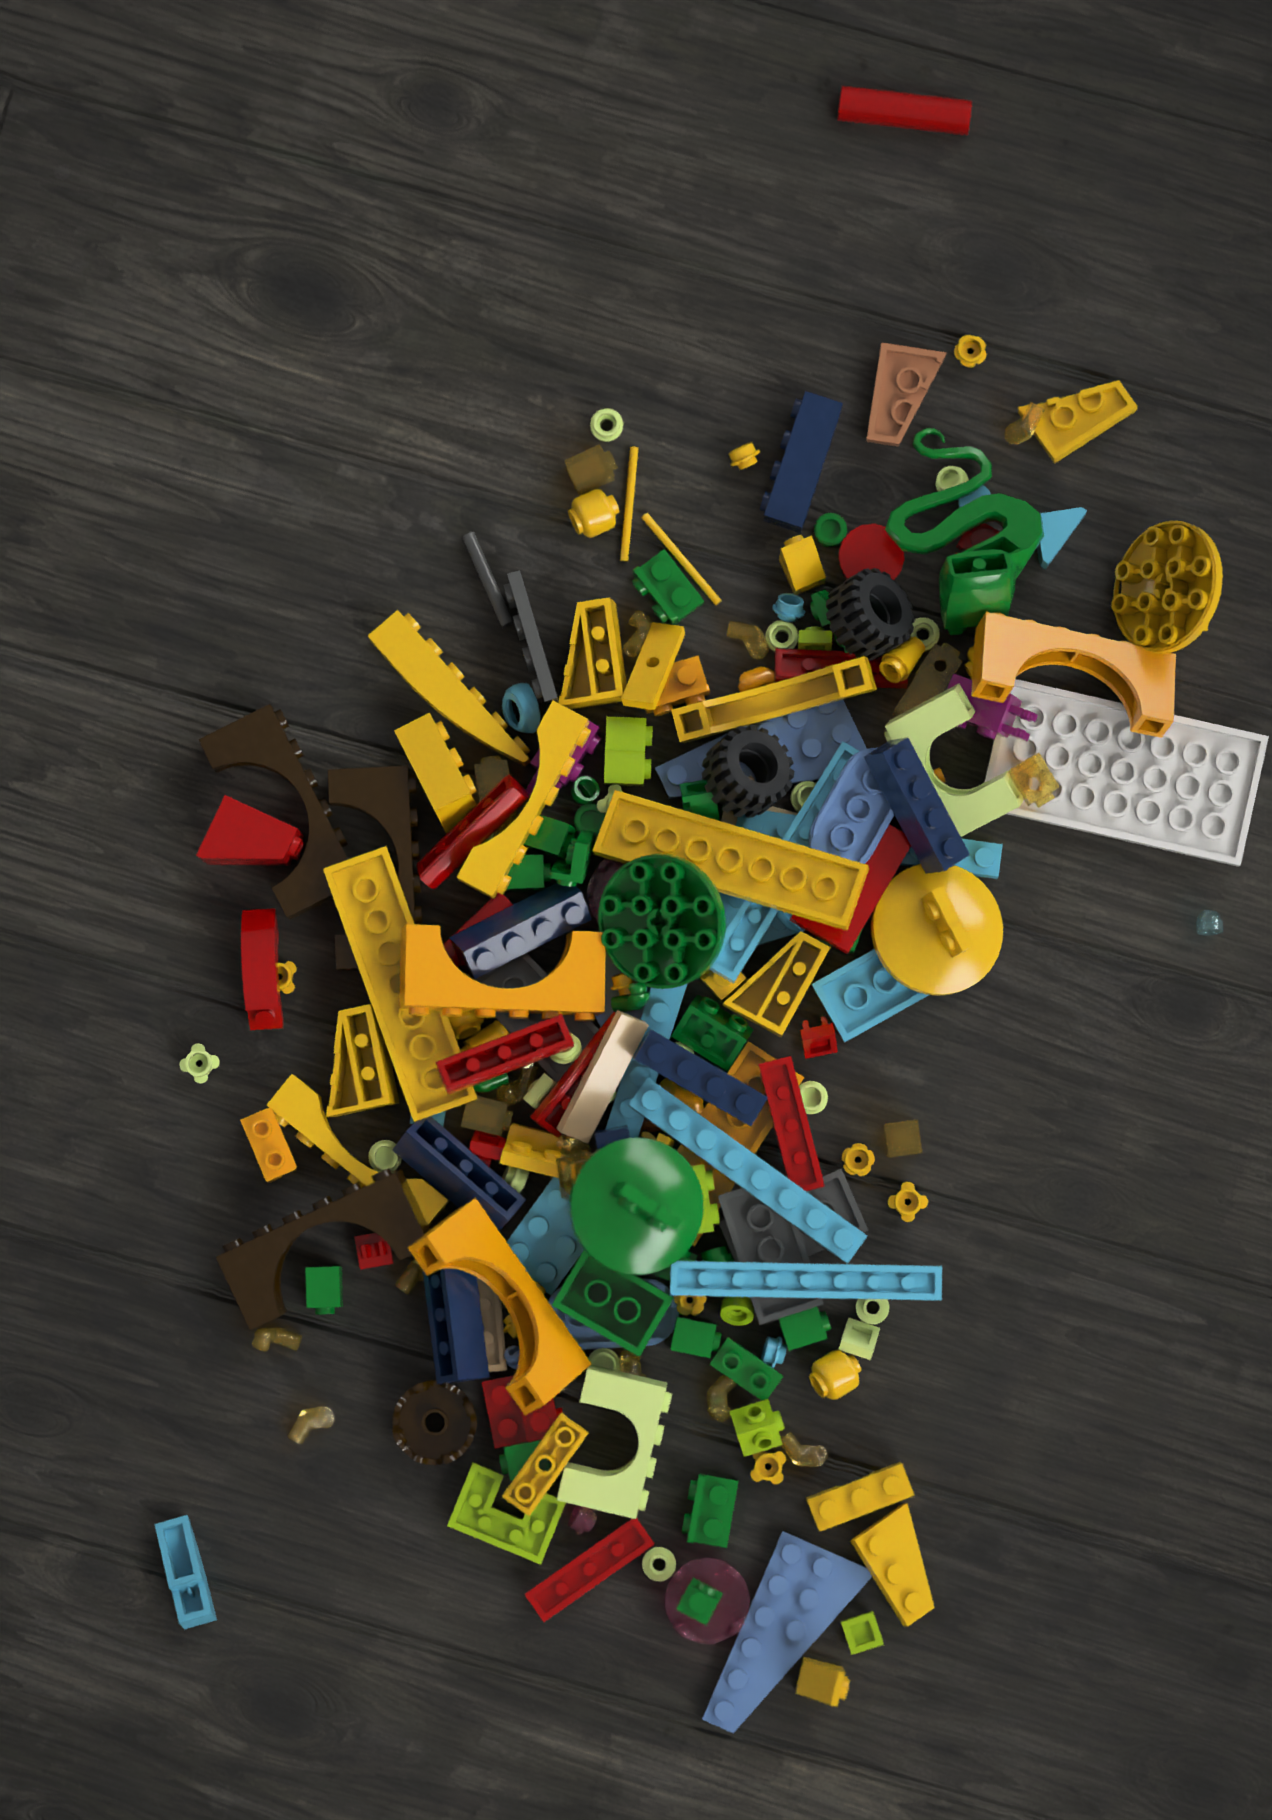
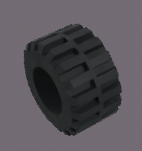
M869 568L864 569L830 591L829 599L826 601V608L828 609L826 616L827 620L830 621L831 625L829 627L832 633H835L839 644H843L845 650L850 654L854 653L857 658L877 659L906 642L910 638V634L913 633L914 627L912 623L915 622V618L911 612L913 609L912 604L908 601V595L905 590H902L900 584L895 579L892 580L888 573H881L876 568L871 570Z
M749 725L746 728L740 726L733 731L731 730L706 753L707 757L702 763V767L705 768L701 773L702 780L707 781V784L704 786L706 792H711L714 796L711 800L715 804L719 802L722 805V810L726 813L730 810L733 811V815L736 817H741L745 814L746 818H752L756 814L761 815L787 794L786 792L793 784L790 781L794 778V770L790 768L793 765L792 757H787L786 752L789 750L785 744L781 746L778 742L779 738L775 734L771 737L768 735L767 729L761 728L757 731L754 725ZM739 761L746 764L752 770L756 782L744 774Z

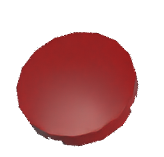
M877 524L861 525L850 531L844 538L838 557L840 568L846 580L867 568L870 570L873 568L879 569L881 573L886 572L892 580L900 575L905 560L904 551L890 538L885 530L886 527Z

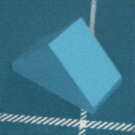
M1079 507L1040 513L1043 521L1044 537L1039 543L1037 551L1042 568L1046 570L1084 518L1087 510Z

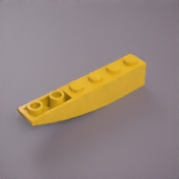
M397 610L368 635L371 643L409 686L440 715L493 751L525 767L530 763V759L526 755L530 750L518 736L512 739L506 733L507 723L496 711L490 715L482 706L487 702L475 687H472L470 690L467 689L461 682L465 677L452 662L448 666L439 657L443 653L442 650L431 638L425 641L417 631L421 627L409 613L403 616Z

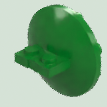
M651 854L626 863L608 881L602 893L598 910L599 932H603L601 940L606 947V952L611 961L631 980L644 983L647 987L675 988L698 979L717 959L725 938V911L717 888L698 866L675 855Z
M627 1138L601 1147L581 1166L570 1192V1221L580 1245L599 1264L620 1273L634 1275L649 1274L669 1267L679 1260L694 1243L703 1219V1193L695 1171L688 1161L675 1149L652 1139Z

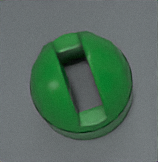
M589 776L579 777L571 787V796L578 804H590L599 795L598 783Z

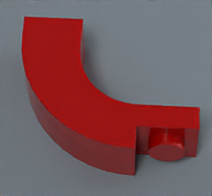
M276 908L242 910V979L245 1010L248 1012L250 1030L283 1028L284 1024L278 974L279 932Z

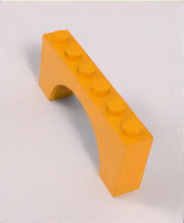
M985 612L975 629L972 697L1004 703L1014 687L1015 678L1022 672L1042 665H1063L1087 672L1105 683L1124 705L1129 718L1130 731L1162 738L1174 722L1176 654L1174 653L1157 654L1145 651L1142 646L1134 645L1128 641L1111 640L1096 634L1071 631L1065 627H1053L1037 623L1033 620L1008 617L1002 613Z
M406 924L401 928L399 1009H409V1015L416 1016L429 1015V1010H442V1016L460 1017L462 1016V1011L475 1012V1017L494 1018L496 1017V1012L509 1013V1018L528 1019L529 1014H542V1019L547 1020L562 1014L575 1015V1021H595V1016L605 1012L606 947L601 940L603 932H570L566 935L563 954L549 975L543 980L526 987L504 989L481 984L461 972L451 961L444 949L440 926Z
M476 1198L456 1209L408 1247L427 1276L440 1269L465 1271L486 1283L504 1303L515 1325L519 1341L518 1367L506 1389L525 1415L545 1405L592 1364Z

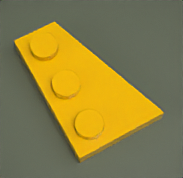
M1119 380L1084 389L1078 394L1059 398L1058 396L1047 399L1045 403L1018 407V413L1054 464L1137 411L1136 403Z

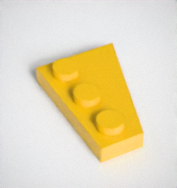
M903 1503L850 1541L902 1625L908 1627L934 1608L908 1503Z

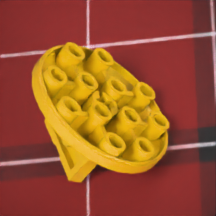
M1165 521L1149 527L1132 543L1122 561L1115 568L1116 579L1111 607L1115 613L1120 630L1129 642L1142 646L1145 651L1166 654L1186 647L1203 631H1208V624L1214 615L1221 594L1222 564L1213 540L1199 527L1182 521ZM1120 581H1122L1121 593H1119Z
M921 864L902 871L890 881L873 910L871 936L880 962L895 980L916 992L943 996L968 989L979 982L990 971L1001 950L1003 923L994 896L975 875L956 865L943 872L926 874Z

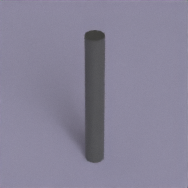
M470 532L462 536L501 627L512 624L514 621L475 533Z

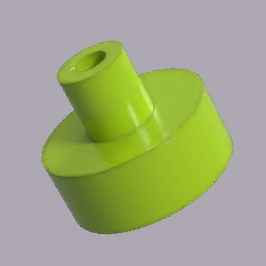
M725 1297L722 1300L720 1310L722 1320L736 1326L749 1324L754 1318L752 1300L748 1297Z

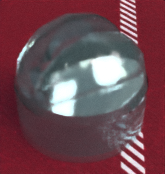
M1213 910L1201 912L1196 922L1197 934L1210 936L1223 933L1221 915Z

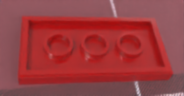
M889 824L872 856L865 863L868 865L869 870L847 931L796 915H792L790 921L848 954L911 847L905 834Z

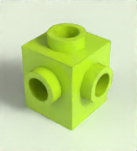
M768 1399L730 1411L744 1457L783 1445L779 1431L785 1430L779 1410L772 1412Z

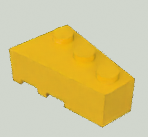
M610 597L577 602L569 643L570 650L564 670V682L558 703L569 709L622 702L621 698L627 681L616 603Z
M428 713L394 730L447 834L476 806L472 794L476 793L477 790L469 774L462 777L458 768L464 764L455 747L450 750L448 749L445 741L450 739L442 721L435 723L431 714Z
M800 931L723 1003V1006L771 1033L782 1037L830 947Z
M372 1004L338 1011L334 1045L335 1059L333 1074H331L330 1078L331 1092L326 1117H338L399 1104L390 1054Z

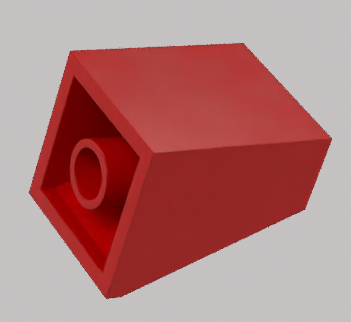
M225 795L196 856L209 865L290 866L293 859L298 861L306 843L303 842L304 835L298 828Z

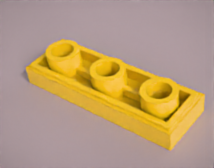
M652 622L622 695L623 706L655 710L684 639V626Z
M560 1413L502 1497L530 1516L589 1432L563 1413ZM543 1458L549 1459L552 1463V1467L548 1471H543L539 1467V1461Z

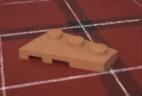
M881 343L866 442L899 447L947 352Z

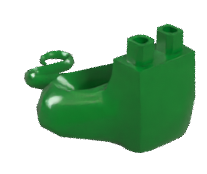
M925 428L914 434L913 448L920 455L931 459L968 458L975 460L981 466L980 473L967 482L906 501L890 513L885 528L890 538L902 551L926 555L943 549L965 532L986 522H996L1003 527L995 536L975 544L961 553L947 556L940 570L939 598L942 621L945 630L948 629L950 635L963 634L966 627L977 626L985 612L1009 615L1016 579L1044 537L1043 521L1041 514L1026 501L998 493L982 495L960 507L932 530L922 534L911 533L904 526L905 521L911 516L971 495L992 477V463L982 450L971 446L930 449L921 443V439L924 436L935 434L941 439L942 443H945V438L935 428Z

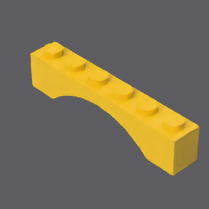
M860 657L780 682L671 710L679 742L687 743L734 730L740 726L745 727L877 690L869 659L867 657Z
M552 700L537 728L540 745V765L536 784L528 803L519 816L503 832L491 840L472 848L457 876L459 881L495 899L497 893L501 895L505 893L512 879L508 875L514 863L519 866L528 850L527 847L523 846L529 834L535 836L544 820V818L540 817L544 806L548 805L551 807L560 790L555 787L561 775L567 777L576 759L571 756L576 747L583 748L589 738L591 730L587 728L589 725L587 718Z
M291 1074L267 1104L269 1108L273 1109L278 1123L284 1128L289 1123L299 1132L295 1137L310 1149L314 1144L324 1151L321 1158L337 1170L340 1165L350 1172L347 1179L353 1184L360 1182L361 1186L364 1187L374 1182L371 1176L378 1172L351 1155L332 1131L324 1113L321 1096L297 1076ZM406 1179L428 1226H430L450 1200L424 1179Z

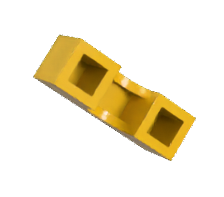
M897 1462L871 1472L863 1478L841 1486L832 1487L806 1497L820 1532L912 1497L914 1493L903 1464Z

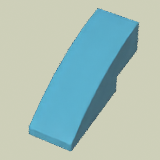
M188 1515L155 1524L168 1586L173 1594L179 1624L184 1629L217 1620L206 1574Z

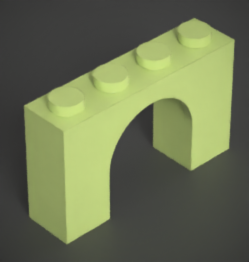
M960 683L889 720L885 725L887 730L885 737L887 742L905 737L909 738L958 833L962 837L1020 807L1024 798L1009 771L971 789L950 787L943 783L934 773L930 763V748L933 740L946 731L971 719L975 714V710Z
M590 1365L587 1368L580 1402L612 1409L628 1417L637 1430L639 1447L635 1456L626 1465L614 1470H600L568 1462L564 1467L557 1497L558 1501L634 1519L637 1517L638 1510L645 1511L649 1491L643 1490L646 1477L653 1478L657 1458L651 1457L653 1444L660 1446L664 1426L659 1425L658 1422L661 1412L668 1413L672 1393L666 1392L667 1382L595 1365Z

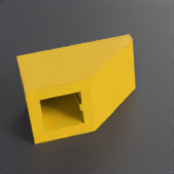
M797 535L784 542L785 547L780 549L779 561L793 594L798 595L824 584L826 576L812 536L803 538L802 535Z
M803 1657L795 1691L796 1694L837 1707L839 1699H846L850 1680H848V1676H845L842 1666Z

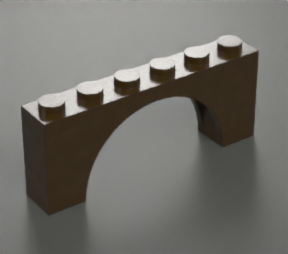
M268 704L198 740L216 773L239 766L261 767L284 777L301 795L309 819L307 846L303 857L293 872L282 882L272 887L286 917L291 920L333 899L323 868L348 860L343 849L348 843L340 827L333 829L328 819L333 816V813L325 797L319 800L313 789L319 786L310 768L304 770L299 761V758L303 757L304 754L296 739L289 741L284 729L289 727V724L282 710L274 711L271 704Z
M408 766L328 770L330 805L361 811L375 819L389 833L398 856V879L414 924L423 925L422 906H416L415 894L421 893V880L419 874L414 872V860H420L419 840H413L412 828L418 827V808L411 806V794H417L416 774H410ZM347 935L335 936L336 969L338 971H358L359 968Z
M387 1168L372 1175L371 1177L374 1182L364 1187L361 1186L360 1182L344 1188L341 1190L344 1195L343 1197L332 1201L331 1197L327 1196L311 1204L314 1209L311 1212L302 1215L301 1211L297 1210L283 1217L284 1224L273 1229L271 1224H268L253 1231L254 1238L243 1243L240 1237L222 1246L225 1252L218 1255L216 1259L250 1330L274 1320L287 1312L281 1293L283 1263L295 1240L304 1231L313 1226L335 1221L355 1223L381 1236L391 1246L399 1260L412 1255L408 1247L430 1231V1228L402 1169L392 1173L390 1168Z

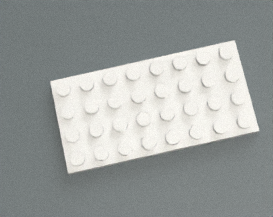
M1015 679L1014 687L1010 694H1013L1022 701L1020 708L1036 713L1038 716L1035 722H1028L1016 716L1012 727L1023 729L1030 734L1028 742L1011 736L1005 738L996 735L993 741L984 783L1009 771L1024 798L1020 807L1006 814L1237 867L1241 866L1269 736L1174 715V722L1162 738L1130 731L1129 718L1122 703Z

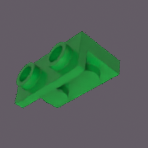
M665 549L641 567L637 566L633 569L635 579L631 582L643 597L648 594L655 605L651 608L662 623L668 620L671 625H676L704 604L702 597Z
M581 830L578 838H572V842L568 846L566 861L557 859L550 871L549 878L557 879L556 883L563 886L574 887L577 883H583L590 867L594 831Z
M697 995L689 1005L671 1037L728 1071L754 1029L748 1026V1022L744 1018L735 1014L731 1015L721 1009L715 1000Z
M700 1473L698 1474L697 1481L691 1480L687 1500L694 1501L692 1514L685 1513L682 1533L688 1534L687 1542L727 1548L738 1480Z

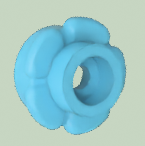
M780 594L776 604L773 605V611L778 614L779 619L785 622H794L805 614L803 610L804 600L795 594Z
M767 1337L763 1347L761 1360L772 1368L775 1367L776 1363L782 1364L786 1355L787 1345L782 1344L781 1337H777V1339Z

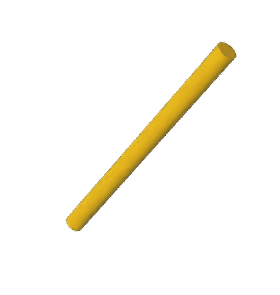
M630 447L620 561L628 562L638 447Z
M648 513L643 515V521L715 605L719 604L722 601L653 518Z

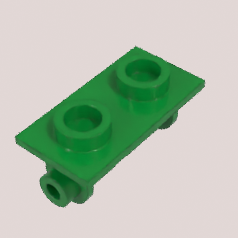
M729 1337L710 1362L711 1366L761 1401L769 1398L783 1378L781 1373Z

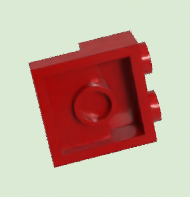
M514 1375L482 1382L495 1448L543 1439L560 1413H563V1408H556L553 1397L545 1405L525 1415L506 1389Z

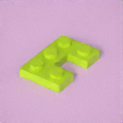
M473 1462L447 1526L541 1565L566 1502L558 1501L557 1496L546 1492L531 1515L525 1514L523 1519L494 1508L492 1505L504 1475Z

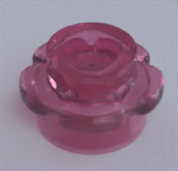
M576 1505L569 1517L568 1527L576 1530L575 1534L577 1535L582 1534L583 1531L590 1532L596 1522L597 1514L593 1513L594 1509Z

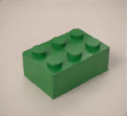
M583 1250L552 1306L640 1357L674 1298L634 1274L620 1273L604 1267Z

